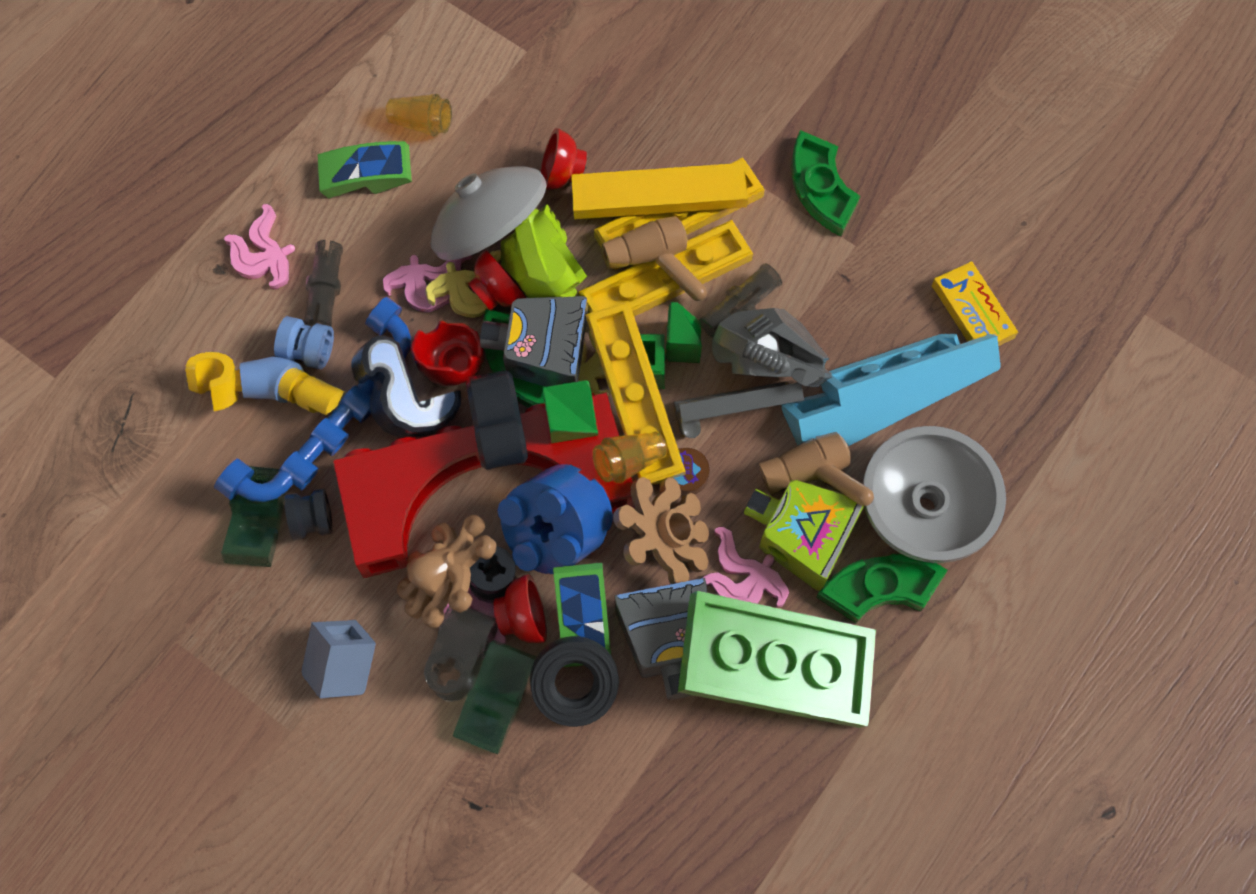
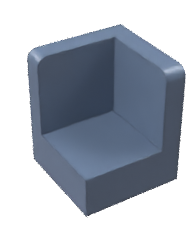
M357 620L311 622L302 665V676L319 698L362 695L366 690L376 643Z

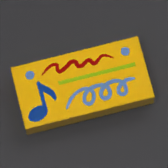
M972 261L934 278L931 286L967 342L987 334H995L997 336L998 346L1015 339L1018 330Z

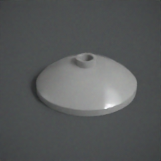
M514 166L491 169L480 175L473 173L460 180L455 186V192L443 205L432 229L430 245L437 257L443 260H456L470 256L489 247L514 230L533 212L544 196L547 185L541 172L530 167Z
M922 426L899 432L877 449L864 474L863 485L871 489L874 494L873 502L868 506H864L872 527L890 547L912 559L929 563H947L964 559L985 546L1002 522L1006 506V492L1001 472L993 458L980 444L958 431L937 426ZM926 498L931 500L935 509H924L920 504V499Z

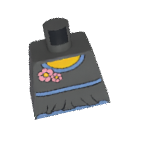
M587 297L516 299L512 302L509 324L483 321L480 347L504 351L505 370L512 373L513 378L545 387L578 382L587 327L585 316L588 314Z
M705 578L615 595V612L641 678L662 675L668 700L692 696L678 692L689 598L690 594L695 591L707 593Z

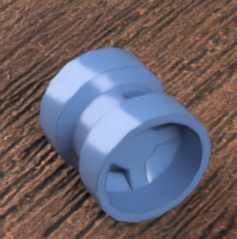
M286 316L281 321L276 333L274 355L292 361L296 359L302 360L307 367L322 370L326 366L332 352L334 341L333 328L318 323L312 327L307 326L301 319Z

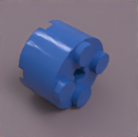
M568 464L552 466L514 488L499 503L497 511L501 519L502 532L509 548L513 552V560L520 569L554 574V567L573 566L603 544L606 533L611 529L613 521L612 507L604 488L595 479L589 481L585 476L578 473L582 469Z

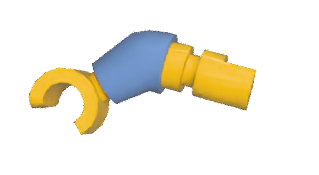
M205 352L189 358L185 369L188 389L198 394L210 391L214 411L223 410L233 405L238 400V392H242L243 398L273 399L280 403L289 401L297 403L299 407L311 413L320 412L327 415L338 406L344 393L343 390L308 375L298 363L276 356L239 363L240 369L235 370L233 360L226 354Z

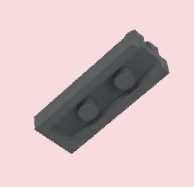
M789 380L674 401V408L681 434L687 438H696L701 431L699 419L803 401L804 397L802 384Z

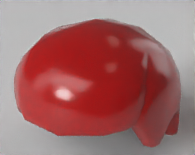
M439 321L437 327L429 333L418 330L410 347L420 373L434 385L445 387L457 386L466 382L469 377L474 376L480 371L485 358V349L480 347L478 332L464 323L448 324L445 321Z

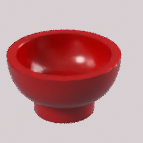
M555 128L551 133L541 162L540 172L546 180V190H557L564 187L568 182L572 183L571 175L583 174L586 165L587 152L577 149L576 142L572 136L559 128Z
M485 249L478 257L474 266L476 277L467 284L490 311L498 304L503 307H512L514 300L525 299V295Z
M526 574L517 578L508 586L505 596L494 599L496 622L503 636L514 634L518 639L527 643H544L547 640V624L543 603L533 577L530 574Z

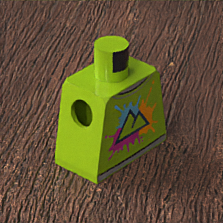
M791 480L781 501L755 489L745 508L744 514L767 525L759 548L767 555H772L775 561L809 586L820 591L824 587L864 506L857 504L843 494L798 480Z

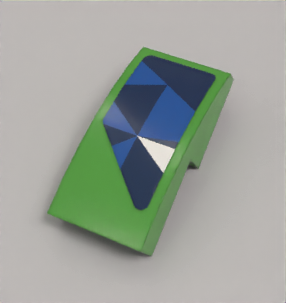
M405 141L358 144L317 154L319 191L328 199L363 187H367L371 192L377 194L412 182L409 145Z
M602 563L554 567L560 638L569 636L589 638L602 645L611 655ZM572 663L564 667L580 666L582 664Z

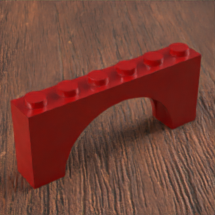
M607 392L597 395L592 393L598 436L551 443L545 403L533 405L526 409L525 413L520 414L528 459L524 464L519 463L517 465L530 466L543 471L555 465H573L582 469L578 473L585 476L589 481L595 479L604 488L612 507V514L615 513L617 508L624 505H629L635 509L631 496V485L633 482ZM474 425L465 428L460 426L444 427L438 430L435 435L420 439L414 437L400 438L393 441L390 446L376 450L368 448L355 449L345 454L344 458L333 460L354 560L362 577L368 578L407 568L410 533L415 519L424 504L437 490L449 481L464 473L481 468Z

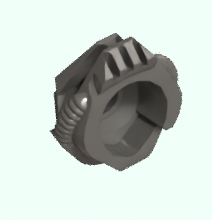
M767 308L736 312L719 323L713 336V356L719 363H731L732 374L792 377L798 383L811 387H818L832 378V373L825 368V363L829 360V357L805 326L785 309Z

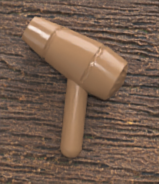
M676 216L650 221L622 234L620 237L618 236L602 243L601 254L607 270L655 261L693 300L701 301L707 295L706 287L674 256L685 251L687 248L685 227Z
M837 432L816 436L783 453L780 457L759 463L763 481L770 495L786 489L791 480H798L804 483L822 480L861 506H868L874 500V494L871 489L842 471L850 466L851 455L846 441Z

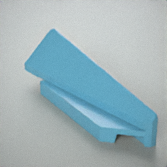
M939 334L831 370L829 372L832 373V378L821 384L822 391L825 393L805 397L803 401L781 404L783 414L797 445L816 436L837 432L844 438L847 445L850 446L998 371L1001 365L998 339L995 334H987L986 336L960 344L957 334Z

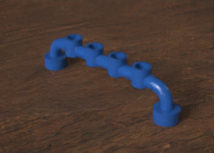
M385 297L369 314L365 325L380 336L388 330L392 334L393 339L399 342L405 359L410 351L411 335L408 326L399 317L402 307L389 297ZM369 379L363 384L354 385L345 394L339 406L328 418H324L316 426L303 446L286 459L272 480L263 484L250 480L254 470L238 458L230 463L215 482L214 488L229 500L240 495L255 502H267L277 499L288 491L292 485L303 490L319 471V468L313 464V461L323 450L330 456L335 455L348 439L349 434L342 430L352 418L363 423L370 416L371 408L369 403L374 386L373 381Z

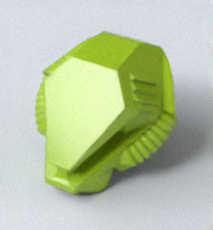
M547 204L539 210L534 209L515 228L514 233L501 241V266L527 298L573 297L577 294L575 287L587 278L584 270L566 246V232L560 227L559 220L555 219V214L553 211H550Z

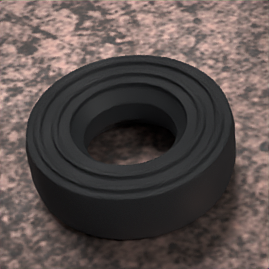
M580 636L560 638L547 645L536 657L530 673V690L538 709L553 722L569 727L588 725L600 719L613 705L619 688L617 667L610 653L596 641ZM572 663L586 666L594 677L593 686L589 693L578 699L564 697L555 686V678L558 671Z

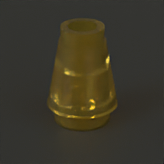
M439 94L390 98L386 105V118L390 124H396L435 137L439 133L448 132L452 120V107L450 101L441 98Z
M657 431L607 437L602 440L600 445L594 447L593 462L598 475L603 481L622 483L658 460L665 458L667 448L662 435Z

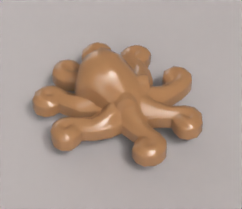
M645 477L633 481L631 485V496L635 509L629 505H624L617 508L613 515L617 528L624 530L631 527L640 535L639 539H634L625 544L623 549L624 557L630 565L636 566L645 562L646 552L652 551L660 566L668 572L670 584L686 582L689 580L688 569L680 561L687 562L693 572L704 571L708 566V558L704 550L699 547L689 546L690 542L692 544H701L709 536L708 527L704 522L699 520L693 523L691 517L700 513V501L695 494L689 493L681 497L679 506L670 509V504L680 498L681 489L674 478L668 477L660 482V494L650 502L648 498L653 492L652 484Z
M478 515L468 516L461 526L459 536L455 529L447 523L438 524L431 533L432 540L435 542L432 550L424 554L415 551L408 557V578L401 580L397 586V594L407 601L404 611L408 616L413 619L422 617L421 619L426 626L437 628L444 620L443 610L447 604H449L452 610L460 613L467 610L471 605L472 597L467 593L471 577L469 568L480 557L488 560L496 551V542L487 535L480 536L473 542L474 537L481 534L485 528V521Z

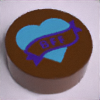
M679 448L678 450L686 471V475L674 478L680 486V496L689 493L697 494L704 489L708 482L710 472L708 460L696 449Z

